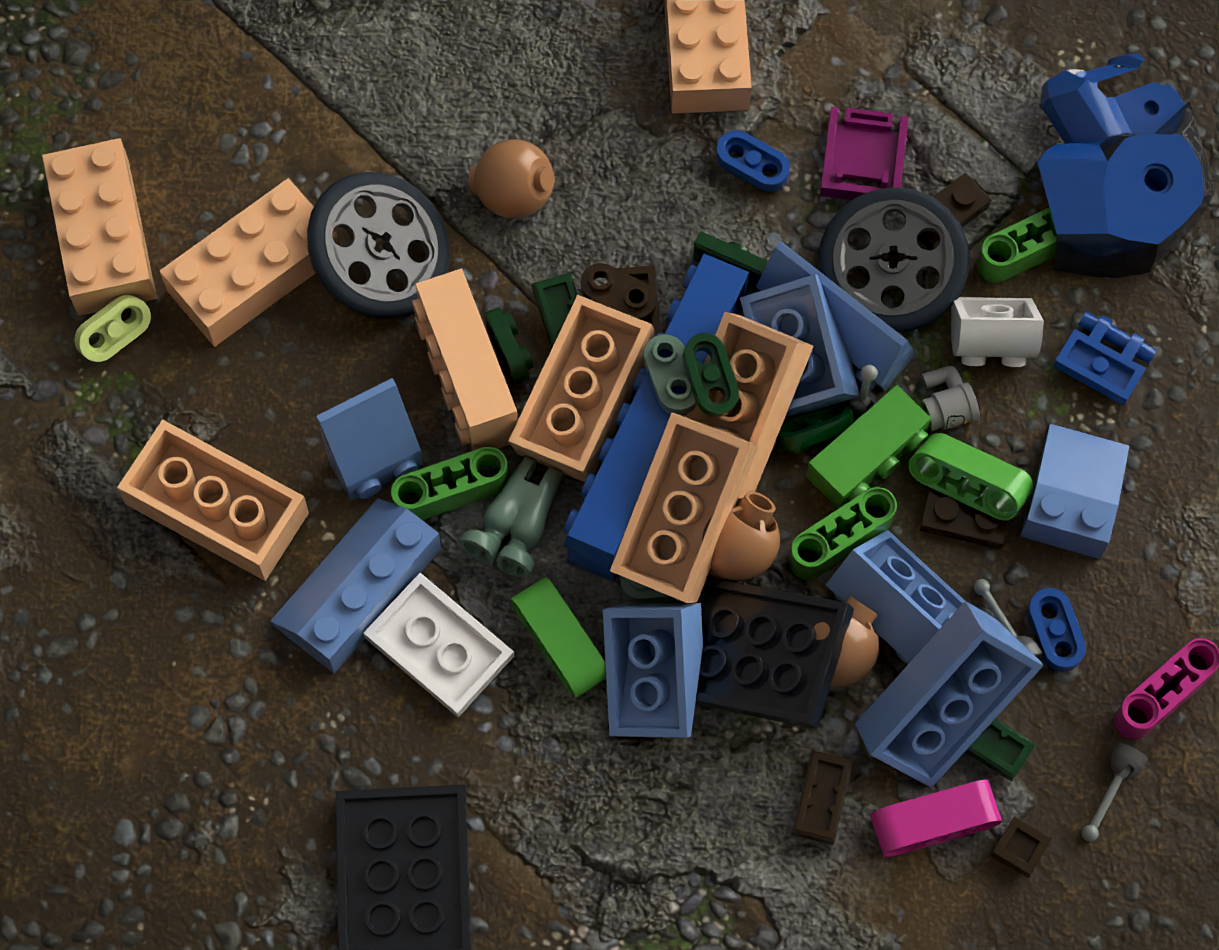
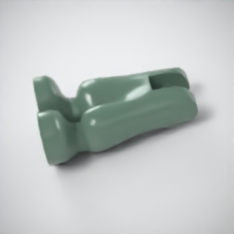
M526 455L518 464L502 491L487 509L483 518L484 531L474 529L466 531L459 542L461 548L477 561L491 566L497 557L504 538L511 534L509 544L500 551L497 557V567L505 574L521 578L529 577L534 568L533 558L528 551L534 548L541 539L548 512L563 476L561 470L549 467L539 486L531 483L537 461Z

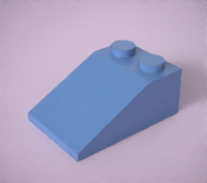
M817 274L740 297L744 317L814 346L785 419L860 397L849 353Z
M393 378L317 415L328 461L350 501L358 497L360 499L369 498L378 493L382 485L402 475L414 472L423 465L420 446Z
M1050 424L1020 537L1100 559L1110 541L1120 500L1129 445Z
M622 603L603 609L609 736L690 737L703 649L701 603Z

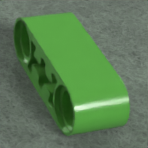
M1050 207L986 238L977 261L978 273L984 280L992 283L1003 282L1055 257L1057 233ZM989 255H1000L1006 261L996 262L989 257Z
M943 433L930 435L909 460L910 473L918 482L999 520L1012 519L1034 490L1031 477L1022 469Z
M483 447L402 475L395 480L391 488L393 504L407 508L421 520H425L497 495L508 482L507 460L499 449ZM485 466H495L500 470L493 477H484L479 474V471ZM467 473H471L472 483L470 484L468 483V476H466ZM447 481H452L453 485L456 487L454 489H449L447 484L444 483ZM432 486L433 494H435L433 497L429 495L428 487ZM411 492L422 496L415 504H405L401 501L404 495Z
M870 488L799 534L792 543L789 556V567L792 573L803 580L815 579L845 560L853 549L889 530L897 508L894 495L885 488ZM869 506H879L885 511L886 515L881 518L872 517L867 513L866 508ZM851 529L849 538L844 534L834 538L836 530L840 533H845ZM805 549L813 550L820 559L815 562H806L800 558L798 553Z
M547 577L510 598L517 616L574 699L606 680L605 661L553 583Z

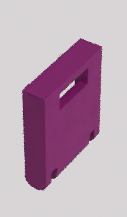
M831 107L819 196L853 200L873 190L893 187L901 188L909 117L901 116L898 123V132L891 131L893 113L847 108L844 125L837 124L839 108ZM842 178L880 182V188L842 183Z

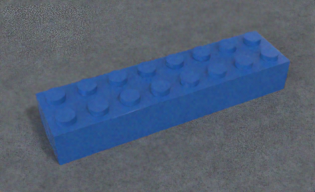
M703 254L698 267L691 265L685 276L683 288H686L682 300L675 299L669 309L666 318L669 326L665 334L678 338L684 347L689 339L696 334L710 333L715 335L724 312L741 315L743 309L740 297L746 296L749 272ZM662 349L657 354L662 358H668L672 355V352ZM704 351L697 352V360L704 363L708 353ZM643 367L640 369L633 385V391H636L632 403L628 404L625 402L618 414L616 426H619L614 440L607 438L601 449L598 461H601L602 464L597 475L590 473L581 492V496L585 498L579 511L574 509L571 511L563 531L567 534L564 546L568 547V563L614 582L617 574L610 572L611 566L671 415L660 407L648 373ZM674 386L671 391L674 394L681 395L686 392V389L682 386Z

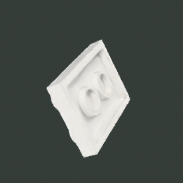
M421 573L411 581L363 633L366 640L457 717L468 708L514 657L512 649Z

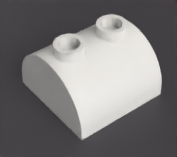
M959 297L953 301L951 306L954 356H961V363L968 366L985 365L986 357H1002L1001 363L1005 366H1025L1026 358H1037L1039 355L1044 320L1032 298Z

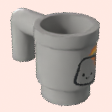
M946 366L921 374V381L925 389L945 383L948 387L947 390L933 393L930 398L921 400V408L932 418L929 425L930 431L940 428L946 430L962 424L979 421L980 412L974 391L968 382L963 383L958 370L954 366Z

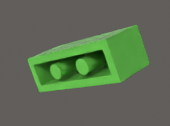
M896 385L809 462L806 478L839 509L870 489L869 485L877 477L880 476L882 479H885L891 475L900 464L898 459L909 450L911 453H915L929 437L927 432L932 418Z

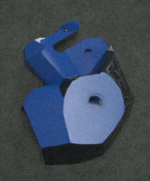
M1139 53L1114 57L1108 60L1107 66L1089 71L1078 69L1064 70L1047 80L1042 86L1041 108L1065 142V144L1054 145L1046 150L1028 172L1029 174L1038 163L1057 233L1056 254L1052 270L1110 278L1149 273L1177 248L1204 214L1215 194L1214 184L1191 103L1183 102L1172 85H1161L1152 82L1116 97H1105L1097 88L1098 81L1138 69L1142 62L1145 61Z

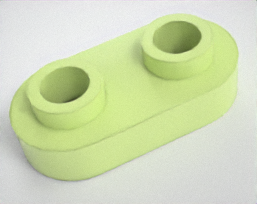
M133 295L117 297L80 325L75 334L77 350L84 357L94 362L108 360L148 328L151 320L149 307L144 301ZM130 308V318L125 321H122V312L125 309ZM93 333H99V341L94 345H90V336Z

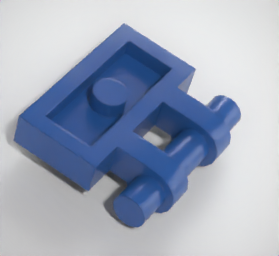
M1086 311L1078 325L1090 331L1091 334L1087 336L1074 329L1056 358L1053 367L1124 406L1146 369L1132 360L1134 357H1137L1150 364L1157 350L1145 344V338L1134 333L1131 336L1111 325L1113 321L1102 315L1098 318ZM1105 339L1123 349V352L1120 354L1100 342Z

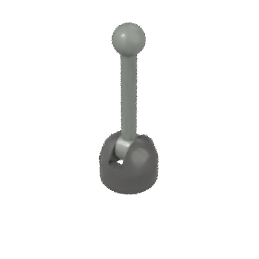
M866 365L861 370L863 382L862 386L858 387L860 397L845 401V403L852 407L855 421L869 410L867 409L868 405L872 407L877 403L875 394L869 389L871 381L875 380L878 375V371L873 365Z
M985 579L977 580L973 586L975 593L983 596L996 619L1041 660L1044 654L1038 644L1030 637L1016 635L989 592V582Z
M1117 743L1109 762L1115 777L1090 825H1086L1082 829L1081 835L1085 841L1093 842L1098 838V827L1122 780L1137 777L1145 767L1148 758L1139 750L1123 743Z

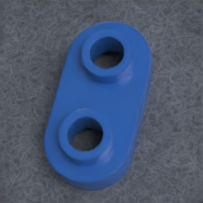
M729 131L720 137L717 143L716 158L723 169L758 189L767 192L777 191L787 183L790 164L783 153L743 131ZM739 152L742 157L732 158L729 154ZM773 171L776 175L774 177H766L763 175V172Z
M1054 588L1042 589L1032 597L1027 609L1028 619L1036 642L1044 654L1042 657L1044 662L1051 669L1059 672L1071 671L1080 664L1085 655L1086 645L1069 598L1060 590ZM1041 609H1052L1055 617L1051 619L1044 617ZM1055 647H1065L1069 652V656H1058L1055 652Z

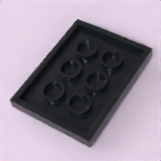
M706 578L699 599L695 602L701 603L703 649L695 704L817 730L854 608L846 602ZM820 622H825L830 627L829 635L825 639L817 640L814 626Z
M466 785L336 791L339 950H472Z

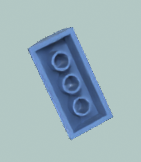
M780 241L775 247L756 288L762 291L817 274L849 353L852 366L857 369L854 373L855 378L862 383V368L866 365H873L876 367L878 375L875 380L871 381L869 389L872 390L877 385L883 391H886L916 355L908 340Z
M377 498L271 619V625L335 674L365 639L363 633L411 581L419 573H422L441 551L439 533L407 508L399 507Z
M889 530L853 549L826 583V586L834 592L837 601L846 602L849 596H852L878 614L872 623L874 632L893 647L899 659L906 664L913 660L965 602L960 595Z
M965 601L855 725L871 756L932 788L1043 667V664L998 620Z

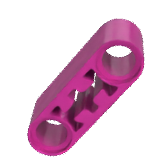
M1203 638L1194 639L1186 644L1125 698L1114 717L1117 731L1123 737L1131 740H1138L1148 735L1211 678L1219 667V648L1212 641ZM1195 655L1202 658L1206 663L1207 669L1198 670L1190 664L1188 656ZM1177 676L1181 682L1174 691H1169L1158 702L1155 695L1161 687L1164 688L1169 685ZM1137 708L1141 710L1146 716L1147 723L1139 724L1134 722L1128 715V709Z
M988 780L971 782L893 804L870 814L883 857L898 856L982 832L1003 822Z

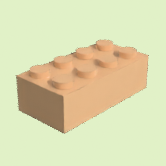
M664 0L672 114L749 110L752 86L745 0Z
M121 138L42 155L69 297L78 316L98 312L122 295H133L142 301L157 299L130 164Z
M289 178L160 270L167 292L214 347L315 274L307 245V228L314 206ZM333 229L332 238L340 246L338 234Z
M462 268L416 283L418 299L411 301L416 315L414 317L415 324L421 340H426L429 350L427 354L435 375L439 374L442 384V396L448 411L452 410L456 421L454 427L461 446L469 444L470 450L474 451L483 447L499 449L510 445L508 442L518 422L517 409Z
M577 295L508 442L516 454L522 457L525 455L529 456L541 465L557 468L563 474L582 482H586L590 473L595 475L601 462L598 461L601 449L607 438L612 439L617 428L616 420L623 404L629 402L634 392L633 385L642 367L645 368V346L650 339L656 336L652 324Z
M724 312L715 336L723 342L739 389L738 401L732 411L721 417L708 416L698 406L692 412L683 416L758 445L738 497L744 498L747 492L756 491L814 346L744 316ZM709 354L707 355L704 363L710 362ZM712 390L709 392L711 401L715 403L723 401V396L719 391Z
M671 413L610 572L685 603L697 602L711 568V561L719 535L730 511L735 507L758 445L688 417ZM711 518V521H710L709 526H708V528H707L706 534H705L704 539H703V541H702V536H703V531H704L705 525H706V523L708 522V520Z
M163 419L117 486L124 503L129 507L264 581L267 580L309 514L303 495Z

